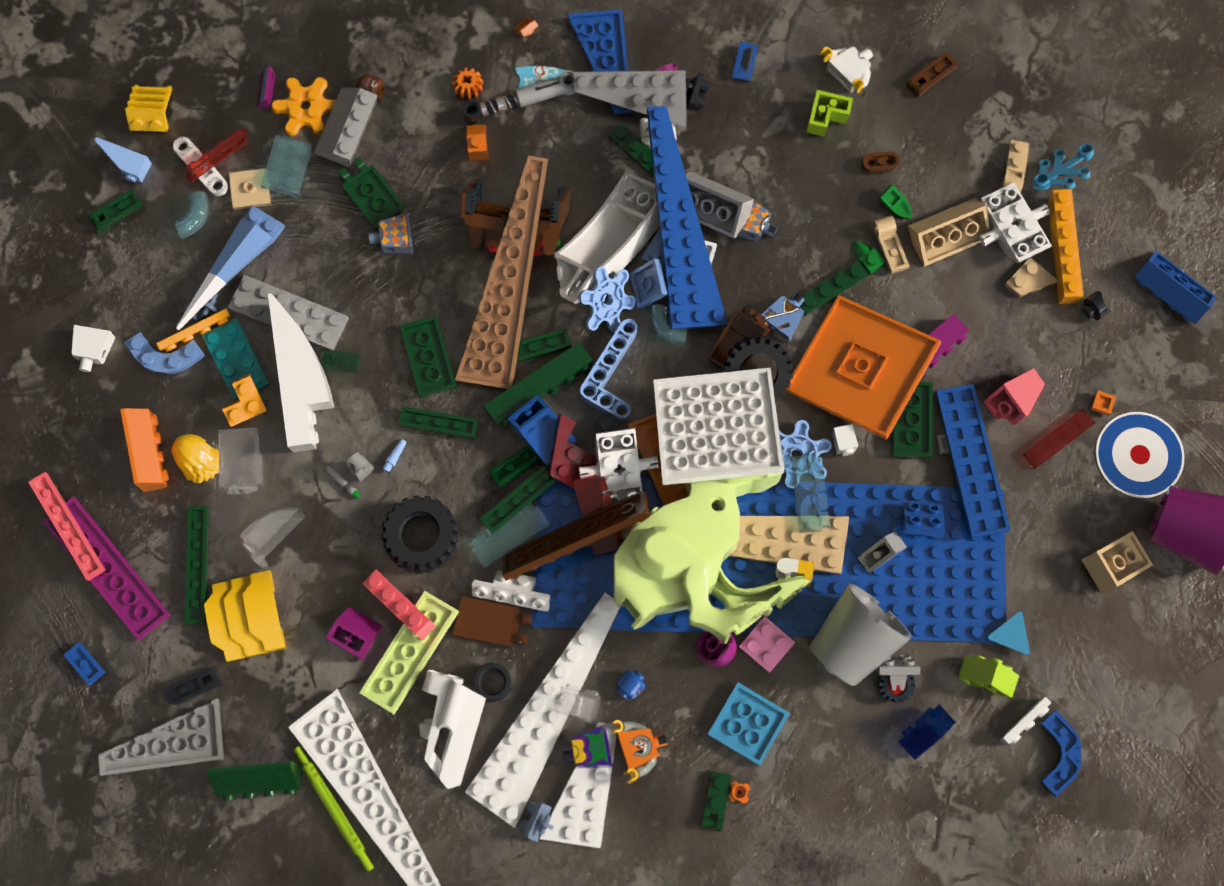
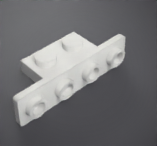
M498 570L493 583L473 580L472 582L473 597L542 611H549L550 595L533 591L536 584L535 577L520 575L518 578L505 581L502 571Z

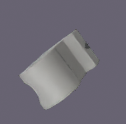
M358 452L352 455L346 462L349 471L360 482L375 470L367 459Z

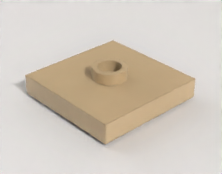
M267 168L229 173L232 207L234 210L252 208V206L271 205Z

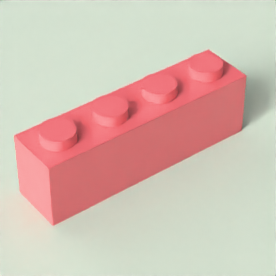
M377 569L362 583L422 641L436 627Z

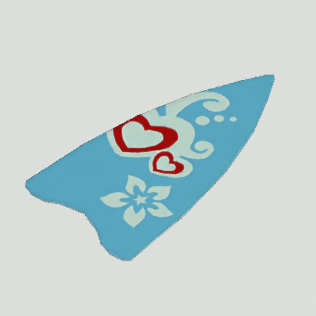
M546 66L518 67L516 72L520 77L519 88L558 77L566 70Z

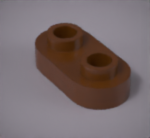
M892 151L868 153L862 161V167L868 173L891 172L898 168L900 157ZM887 161H891L892 165L887 164Z

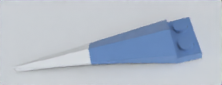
M252 206L243 219L241 218L176 326L177 330H180L237 273L269 247L284 230V224Z

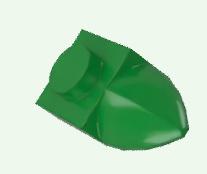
M893 184L878 197L889 211H893L904 218H912L909 202Z
M858 241L853 242L855 256L869 275L885 265V260L875 248L871 249L866 244Z

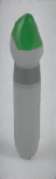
M331 466L325 467L327 473L341 487L348 491L350 496L360 499V494L356 488L352 487Z

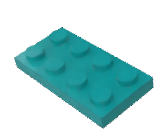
M237 318L202 335L234 401L239 398L232 385V381L246 374H251L258 391L270 386Z

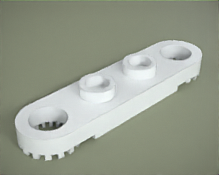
M177 138L173 143L176 154L213 195H224L228 190L226 180L188 138ZM186 143L188 148L185 151L178 150L179 145ZM217 182L223 184L220 190H214L213 186Z

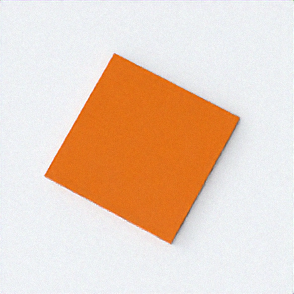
M838 295L796 366L793 378L790 379L791 385L789 389L786 388L785 392L887 440L941 345V340Z

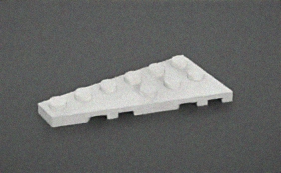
M598 722L596 728L600 726L606 728L613 765L617 733L611 734L610 731L615 730L616 727L612 724ZM576 767L551 815L549 824L554 827L552 830L547 828L540 839L600 848L612 767Z

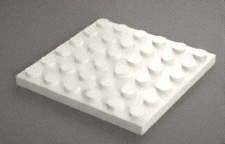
M771 368L653 380L663 485L784 473Z

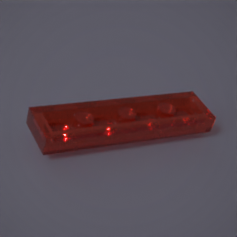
M242 127L240 130L232 132L226 140L218 142L215 148L203 153L197 161L189 163L186 168V179L190 183L194 182L248 143V131Z
M1083 408L1023 455L1036 469L1096 422Z

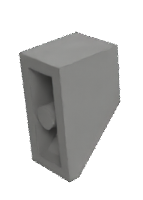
M894 531L861 554L858 559L867 572L871 573L907 547L896 531Z

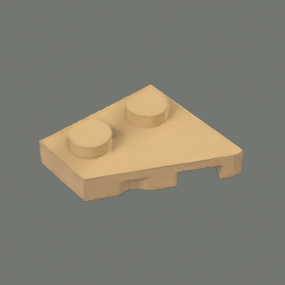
M1030 257L1008 280L1005 286L1020 298L1030 292L1039 291L1050 285L1053 286L1058 280Z

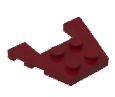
M559 414L548 475L583 493L598 477L580 480L579 467L596 465V456L567 441L576 422Z

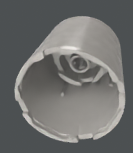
M849 584L809 647L829 673L835 674L846 683L856 686L905 645L912 636L892 612L888 611L886 613L878 606V600L858 586Z

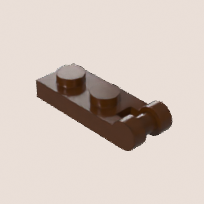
M945 52L910 78L907 85L910 88L912 87L915 90V94L920 97L955 70L958 64ZM922 80L924 84L921 86L918 81Z

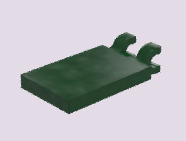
M358 157L354 160V165L359 171L357 174L351 177L345 167L338 172L341 179L345 182L342 188L376 231L379 229V221L398 216L406 210V207L372 164L367 167L363 160Z

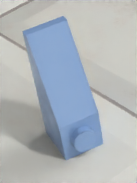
M98 137L95 138L99 148L121 171L125 179L130 182H143L151 166L147 156Z

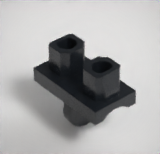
M700 72L692 80L686 78V109L691 107L701 109L704 106L705 98L699 96L698 93H707L711 83L704 80V74Z

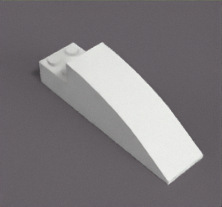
M271 293L268 294L287 447L293 452L317 449L316 444L319 443L318 432H315L314 425L317 422L313 411L335 408L331 390L324 370L307 337Z

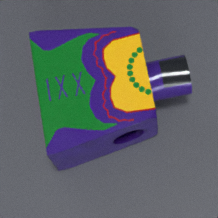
M602 726L573 737V748L563 750L564 761L575 760L576 767H613L607 731Z

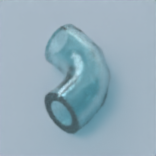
M201 191L191 194L188 197L190 203L189 213L184 218L175 221V226L181 239L187 238L199 231L206 222L209 213V203L205 192Z
M651 305V324L657 335L667 343L685 347L687 329L671 330L668 306Z

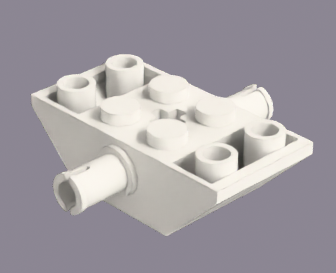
M1015 183L981 198V202L986 205L991 230L979 235V241H983L981 243L982 246L997 240L1004 254L1018 263L1052 246L1037 220L1050 215L1049 208L1045 210L1048 206L1043 204L1031 211Z
M635 428L596 433L595 452L597 463L593 466L579 467L580 480L598 477L603 505L606 507L642 491L640 472L641 470L658 469L657 456L642 459L638 457ZM620 464L622 468H620V470H616V468Z

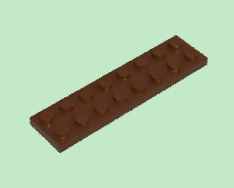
M642 490L502 553V576L505 581L518 578L521 574L533 571L543 564L551 563L561 556L569 555L581 547H587L599 539H605L617 531H623L628 526L637 522H643L646 518L650 517L647 495Z

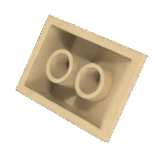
M1133 531L1081 559L1101 594L1118 587L1153 566Z

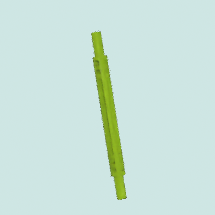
M301 746L295 748L293 751L303 765L304 773L354 856L357 855L366 872L371 871L374 867L364 852V846L314 763H310Z

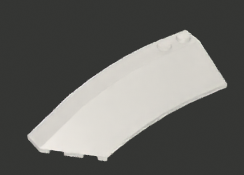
M625 172L594 217L571 241L558 252H554L558 266L556 268L561 287L559 289L560 296L577 304L580 302L578 299L579 293L594 287L595 278L593 271L595 268L605 267L608 277L612 279L616 272L623 269L645 246L659 227L654 183Z

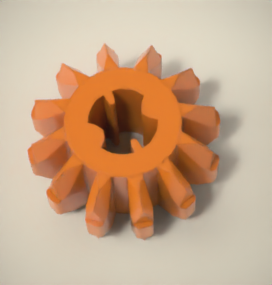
M466 67L463 72L458 70L457 75H453L452 82L455 94H460L462 99L467 96L469 100L471 95L477 97L478 92L482 91L481 85L483 84L480 73H475L473 68L468 71Z

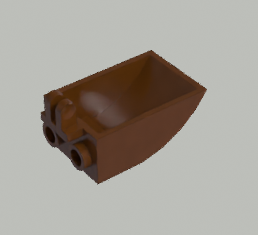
M750 307L748 310L743 308L742 311L737 309L707 359L724 368L725 357L727 358L730 348L733 349L737 341L741 342L747 336L752 338L753 335H759V337L769 335L772 329L768 327L769 323L765 321L766 317ZM756 354L748 356L742 362L739 371L746 370Z

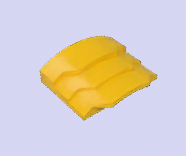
M270 570L212 584L213 593L204 604L211 643L224 651L226 662L286 649Z

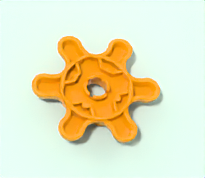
M319 77L315 79L311 86L302 87L297 79L289 78L286 82V87L290 92V96L285 100H275L271 106L272 111L276 114L284 113L289 116V122L285 126L287 135L294 136L301 127L309 126L315 135L321 136L325 128L322 118L325 114L331 113L336 102L334 99L327 100L323 97V92L327 88L326 80ZM305 101L311 104L308 109H302L300 106Z

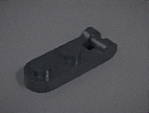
M215 666L167 687L164 693L165 700L172 705H179L221 687L222 682L216 676L217 670ZM208 677L210 683L205 685L203 679Z

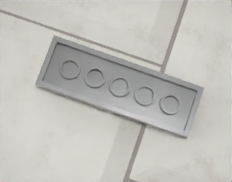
M243 276L228 306L230 311L272 327L268 294L272 293L300 327L310 343L332 352L334 351L349 319L347 315L249 276Z

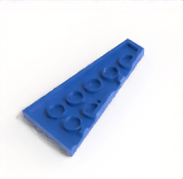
M622 10L567 14L569 22L593 71H628ZM609 103L614 115L632 113L631 109Z

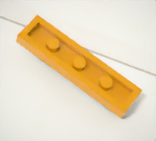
M224 309L156 344L160 351L165 350L169 352L177 348L176 344L182 341L185 344L193 340L194 335L198 333L203 335L211 331L210 327L216 324L221 326L229 322L228 318L231 315L227 309Z

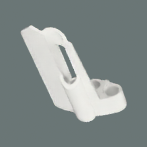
M428 670L422 690L436 695L438 698L424 760L446 788L449 789L461 784L486 698L462 685L463 678ZM446 727L450 732L442 759L440 760L434 753V748L440 729Z

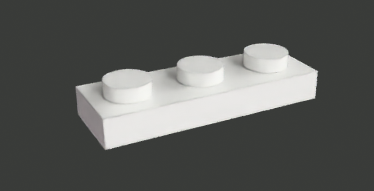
M1046 697L1040 699L999 739L1004 746L1009 743L1015 744L1021 738L1019 734L1024 729L1028 731L1035 724L1033 720L1037 716L1041 718L1049 711L1047 707L1051 702Z

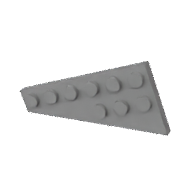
M686 70L574 72L575 92L646 115L648 107L666 106L671 123L686 127Z
M217 698L202 707L200 706L183 716H179L152 729L150 732L139 735L127 743L98 755L100 776L224 760L219 699Z

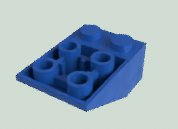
M537 394L507 419L512 430L546 466H549L551 452L554 448L555 431H557L558 417ZM570 434L567 441L575 445L577 440Z

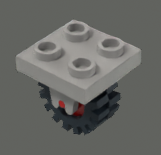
M906 654L892 658L890 656L876 668L879 673L877 686L887 701H893V703L900 701V703H903L904 699H910V694L913 696V689L916 688L913 675H920V666L913 657Z

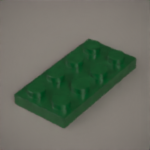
M437 316L400 325L419 397L423 398L456 389L457 386Z
M919 382L894 426L892 457L929 459L933 457V382Z

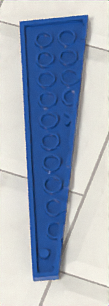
M648 107L646 110L671 330L726 327L728 324L667 107Z

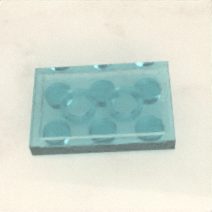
M276 135L261 188L298 197L311 155L312 144Z

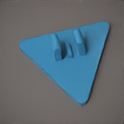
M1022 612L1016 613L988 635V640L1024 655L1030 654Z

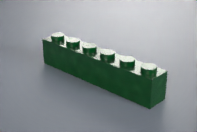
M578 342L485 404V411L497 428L501 426L504 428L510 424L507 418L537 394L544 401L546 396L556 394L564 384L569 385L575 381L576 376L589 372L592 369L593 360L582 344Z

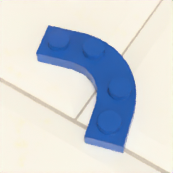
M1055 710L1040 725L1058 744L1060 758L1056 767L1041 783L1054 797H1057L1075 779L1080 770L1082 746L1073 727Z

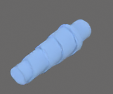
M400 439L394 450L387 457L382 468L384 471L389 473L391 468L396 465L406 445L405 440Z

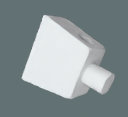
M74 325L72 356L76 360L81 361L80 371L89 373L93 363L103 364L115 339L111 331Z

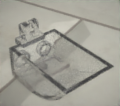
M258 427L218 430L219 487L223 492L230 495L257 493L258 490H263L262 452Z
M290 507L266 512L258 517L240 535L244 540L241 544L252 553L250 558L262 569H265L268 563L264 558L305 516L299 508Z

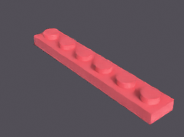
M44 472L29 481L28 483L86 580L90 581L106 571L49 474Z

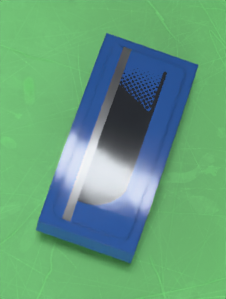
M740 41L732 78L746 81L751 80L758 45Z

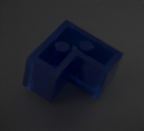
M940 704L934 709L930 706L914 722L916 725L913 728L909 725L901 733L903 737L898 742L916 760L938 742L956 722Z

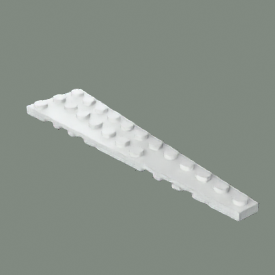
M606 593L601 597L465 791V793L514 828L524 811L528 799L620 609L614 603V598Z
M335 690L289 726V729L408 886H441L339 690Z

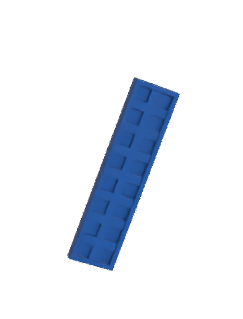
M974 384L936 390L935 395L970 538L1009 533L1011 529Z

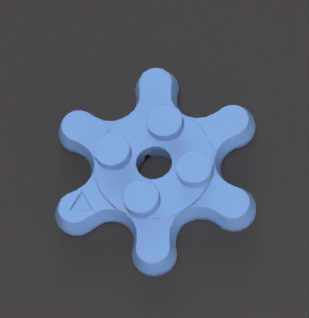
M600 266L593 271L595 278L594 287L590 290L581 291L578 299L582 304L590 305L591 312L586 320L588 329L596 330L602 321H606L608 329L615 333L621 324L619 319L620 312L623 309L634 308L636 300L634 296L624 293V285L629 279L627 270L621 269L617 271L615 276L610 279L606 268ZM608 295L609 299L605 304L603 302L605 301V297Z
M804 420L796 422L795 430L791 435H784L779 430L784 471L786 472L785 484L791 489L799 485V479L802 474H811V470L813 477L817 480H822L827 475L826 469L818 462V456L830 451L832 447L831 442L828 439L811 440L808 436L809 424ZM799 451L802 454V458L795 460L791 453Z

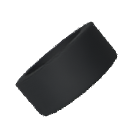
M491 662L478 668L474 675L473 684L477 694L486 698L485 701L496 702L508 695L511 690L512 680L510 673L504 666ZM488 671H498L504 677V687L496 694H488L481 687V678Z

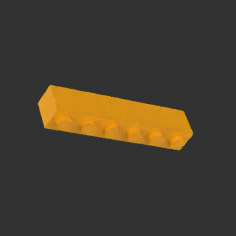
M1072 189L1053 190L1047 200L1050 210L1049 219L1055 274L1058 280L1056 283L1059 304H1077L1083 297Z

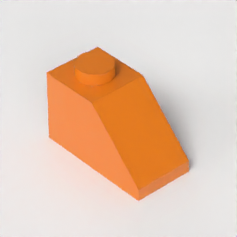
M485 124L467 126L469 161L488 160Z

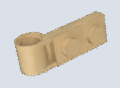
M1011 139L1001 188L1015 183L1021 193L1029 143Z
M890 215L873 221V229L890 274L909 269V263L896 233L897 227L893 216Z

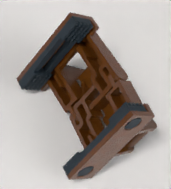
M473 179L462 192L461 218L468 225L472 248H479L485 240L486 248L491 252H497L512 207L484 203L483 191L485 190V180ZM559 187L557 197H553L551 201L552 208L540 209L533 256L540 254L543 247L546 255L554 254L555 248L558 246L562 224L569 213L570 187Z

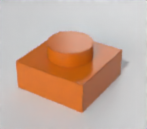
M526 17L513 29L516 34L525 37L532 34L538 25L535 20Z
M1097 390L1090 410L1109 416L1112 412L1116 396Z

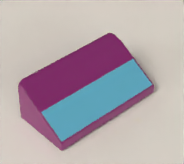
M268 66L261 73L257 107L259 108L271 107L275 79L271 66Z

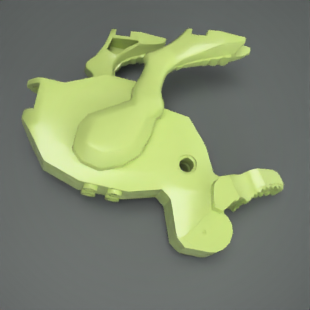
M782 473L684 483L688 497L667 504L660 509L658 507L654 508L649 513L650 517L643 522H637L633 525L634 529L614 555L613 591L614 603L618 608L625 606L636 619L631 625L634 630L641 628L657 615L689 609L688 623L691 626L699 627L712 633L725 644L728 642L731 632L734 631L736 635L740 634L758 620L761 615L768 617L773 610V606L780 609L802 592V589L811 582V580H806L804 576L792 578L787 576L784 579H779L767 585L743 589L732 584L721 569V563L736 549L739 541L740 513L736 497L746 493H760L769 489L780 481ZM710 594L724 604L725 609L720 610L712 607L710 601H708V595Z

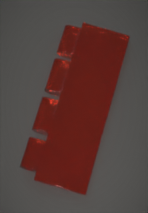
M596 474L573 480L583 517L612 504L609 493L601 494V492L608 490L604 476L596 477ZM621 531L610 534L605 539L593 542L591 545L594 555L617 550V546L623 544Z

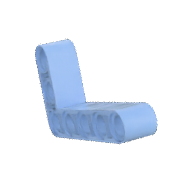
M625 319L621 322L580 388V397L584 403L603 414L615 416L619 423L629 420L631 413L630 405L603 388L637 335V324L632 319ZM631 327L633 332L626 333L623 329ZM619 342L624 346L617 349L614 347V344ZM606 358H611L614 362L612 364H606L604 363V360ZM596 374H602L604 378L602 380H596L594 376ZM590 389L594 394L586 396L584 391ZM608 399L611 403L603 406L600 401ZM625 409L627 413L621 416L617 414V410Z

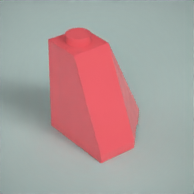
M1032 369L1003 384L983 403L994 418H1003L1009 420V423L1016 425L1029 415L1045 383L1035 369Z

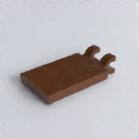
M461 597L453 636L511 648L513 642L527 645L528 635L518 633L519 623L531 625L532 615L519 614V607Z

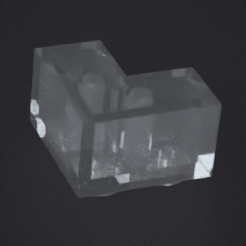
M569 684L566 687L561 686L555 712L595 724L601 696H598V692L586 689V692L578 691L577 686Z

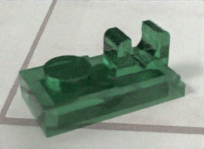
M322 350L320 364L323 370L358 374L360 353Z

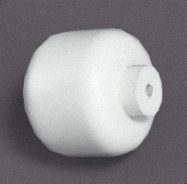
M426 718L424 722L419 724L421 738L429 739L432 718Z

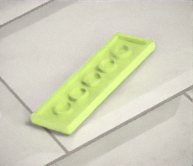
M426 591L423 592L415 606L436 627L422 641L403 624L360 691V694L392 714H395L459 613L458 610Z

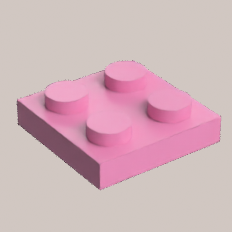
M764 616L739 647L770 673L795 642Z

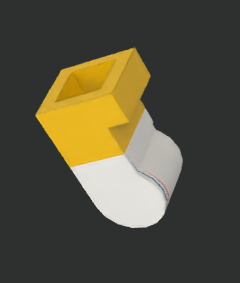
M782 558L777 563L775 575L778 579H784L787 576L791 578L804 576L806 580H811L812 582L814 562ZM811 582L807 584L805 587H810Z

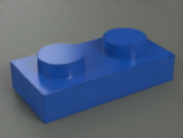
M78 642L64 654V657L90 686L106 673L81 642Z

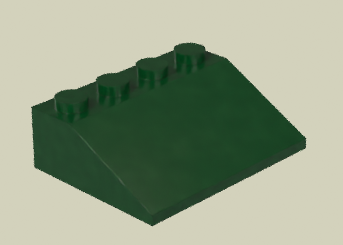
M291 761L207 769V775L215 795L222 798L223 801L235 800V796H243V799L256 798L255 794H263L264 797H274L276 792H284V795H295L297 790H302L301 765Z

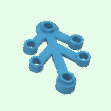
M1091 144L1080 145L1078 154L1062 164V161L1065 159L1064 150H1055L1053 153L1054 167L1053 171L1047 174V171L1051 168L1050 161L1048 159L1040 160V172L1033 179V187L1037 190H1046L1050 186H1064L1065 189L1070 190L1075 187V179L1073 177L1065 179L1055 178L1058 176H1079L1082 180L1088 179L1090 177V169L1088 167L1070 168L1082 160H1090L1094 155L1093 146Z

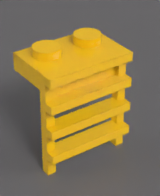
M134 85L132 87L130 101L127 102L128 108L125 109L130 131L167 132L168 123L165 111L172 86L162 88Z

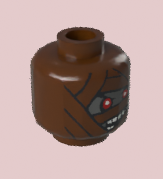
M365 74L362 78L360 77L356 84V88H361L378 95L377 99H380L385 91L383 80L371 74Z

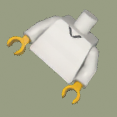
M824 47L819 55L825 56L824 62H827L829 59L827 70L850 93L855 88L858 89L857 93H860L861 89L868 85L871 74L869 70L871 64L868 60L873 56L868 48L859 52L855 47L837 50Z

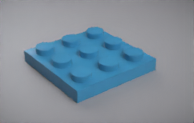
M737 682L707 735L756 765L761 766L790 713Z

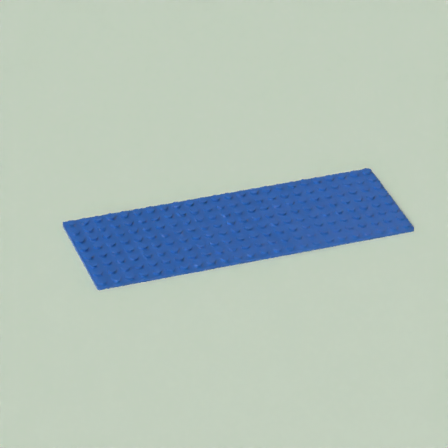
M641 476L642 490L647 495L649 513L656 507L662 508V501L650 476ZM597 478L583 493L561 481H557L537 498L535 538L604 508L599 479ZM779 481L776 485L763 492L746 493L736 497L740 516H817V513L818 516H849L842 574L837 575L813 571L810 587H804L801 593L780 609L773 606L771 614L766 617L787 636L815 637L845 588L849 584H854L878 600V606L886 613L888 611L892 612L902 622L912 636L909 641L998 644L988 640V635L1007 621L1005 533L971 539L958 487L799 481V485L791 489L786 486L785 481ZM1000 489L1004 502V491ZM903 501L943 505L944 537L904 534L901 531ZM896 531L907 548L873 572L868 573L858 557L882 538ZM608 536L605 539H599L587 547H581L569 555L561 556L555 561L543 564L535 569L533 577L536 578V584L533 591L550 595L549 611L532 609V626L580 629L604 593L614 598V555L625 541V538ZM730 556L721 563L724 575L738 588H755L779 580L775 575L777 564ZM710 594L708 595V601H710L712 607L720 610L725 609L724 604ZM625 606L619 609L610 630L702 633L705 631L688 623L689 609L657 615L641 628L634 630L631 625L636 619ZM761 615L758 620L742 631L740 635H749L764 616Z

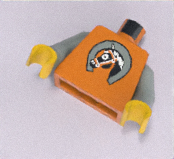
M615 720L610 722L609 724H614L616 727L610 733H618L617 735L628 770L623 775L629 774L631 780L627 781V783H631L637 778L648 774L657 761L656 758L659 756L657 748L668 745L665 734L653 736L650 728L647 729L645 725L632 721L621 722Z

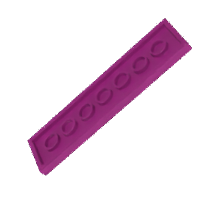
M73 496L66 504L106 571L91 579L90 582L136 639L141 641L168 619L171 614L77 498ZM48 516L42 522L74 560Z

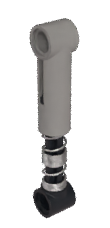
M570 70L564 71L558 77L515 89L514 94L510 93L506 97L503 95L495 98L493 101L487 100L486 103L469 100L462 107L464 120L470 125H476L489 113L507 110L508 107L512 108L514 105L524 107L563 94L573 95L576 93L574 91V72ZM570 81L572 84L567 85L565 82ZM470 111H476L475 114H468Z

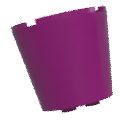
M1171 485L1167 493H1163L1160 500L1161 505H1158L1156 508L1155 519H1153L1149 529L1152 531L1150 541L1198 567L1218 575L1224 566V496Z

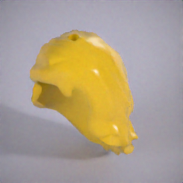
M185 434L176 438L171 452L177 466L184 473L187 480L200 484L203 481L207 482L209 478L213 479L215 474L219 473L221 468V452L207 444L206 439L204 440L200 436Z

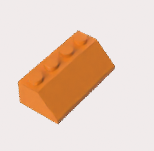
M120 409L134 484L143 492L166 488V481L169 480L167 470L163 468L165 456L159 447V444H162L160 433L156 431V426H158L156 414H153L149 409Z

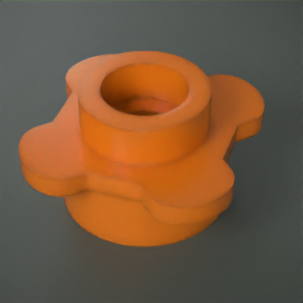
M733 781L730 784L732 789L731 794L728 796L729 800L732 802L735 800L741 801L743 804L747 803V795L750 790L749 784H738V782Z

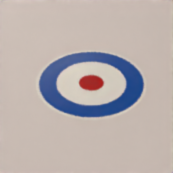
M1129 412L1115 417L1103 428L1096 444V459L1104 478L1115 489L1132 497L1149 498L1163 494L1168 491L1171 485L1178 481L1183 471L1184 449L1179 436L1167 422L1149 413Z

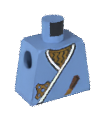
M795 293L791 300L781 296L762 313L766 317L765 321L769 323L768 327L789 342L804 315L800 305L805 299L798 293Z

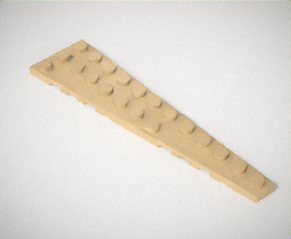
M740 516L739 541L736 549L729 556L777 564L782 558L814 562L813 571L841 575L849 516ZM633 525L628 526L625 530L617 531L609 536L626 539L634 527Z

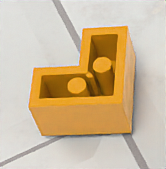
M250 373L232 381L239 399L222 407L230 427L267 411V407Z

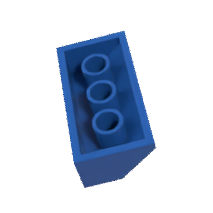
M1155 251L1135 276L1141 286L1149 288L1155 297L1162 298L1172 310L1179 311L1186 321L1193 322L1194 324L1210 309L1217 298L1158 251Z

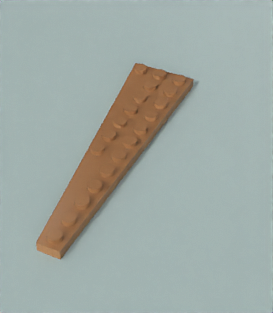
M528 156L477 316L455 378L457 381L505 389L513 386L547 171V158Z

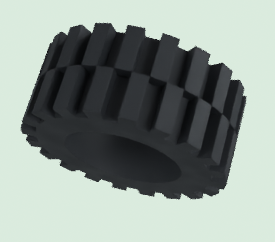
M753 335L752 338L747 336L743 338V341H737L733 349L730 348L727 358L725 357L724 372L739 371L742 362L752 354L763 353L770 356L777 365V374L772 383L775 402L778 401L777 398L780 395L784 396L786 388L789 389L791 385L790 379L793 378L792 362L784 347L776 340H772L767 336L759 337V335Z

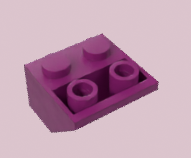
M348 607L335 621L325 638L332 644L363 661L383 626L355 609Z

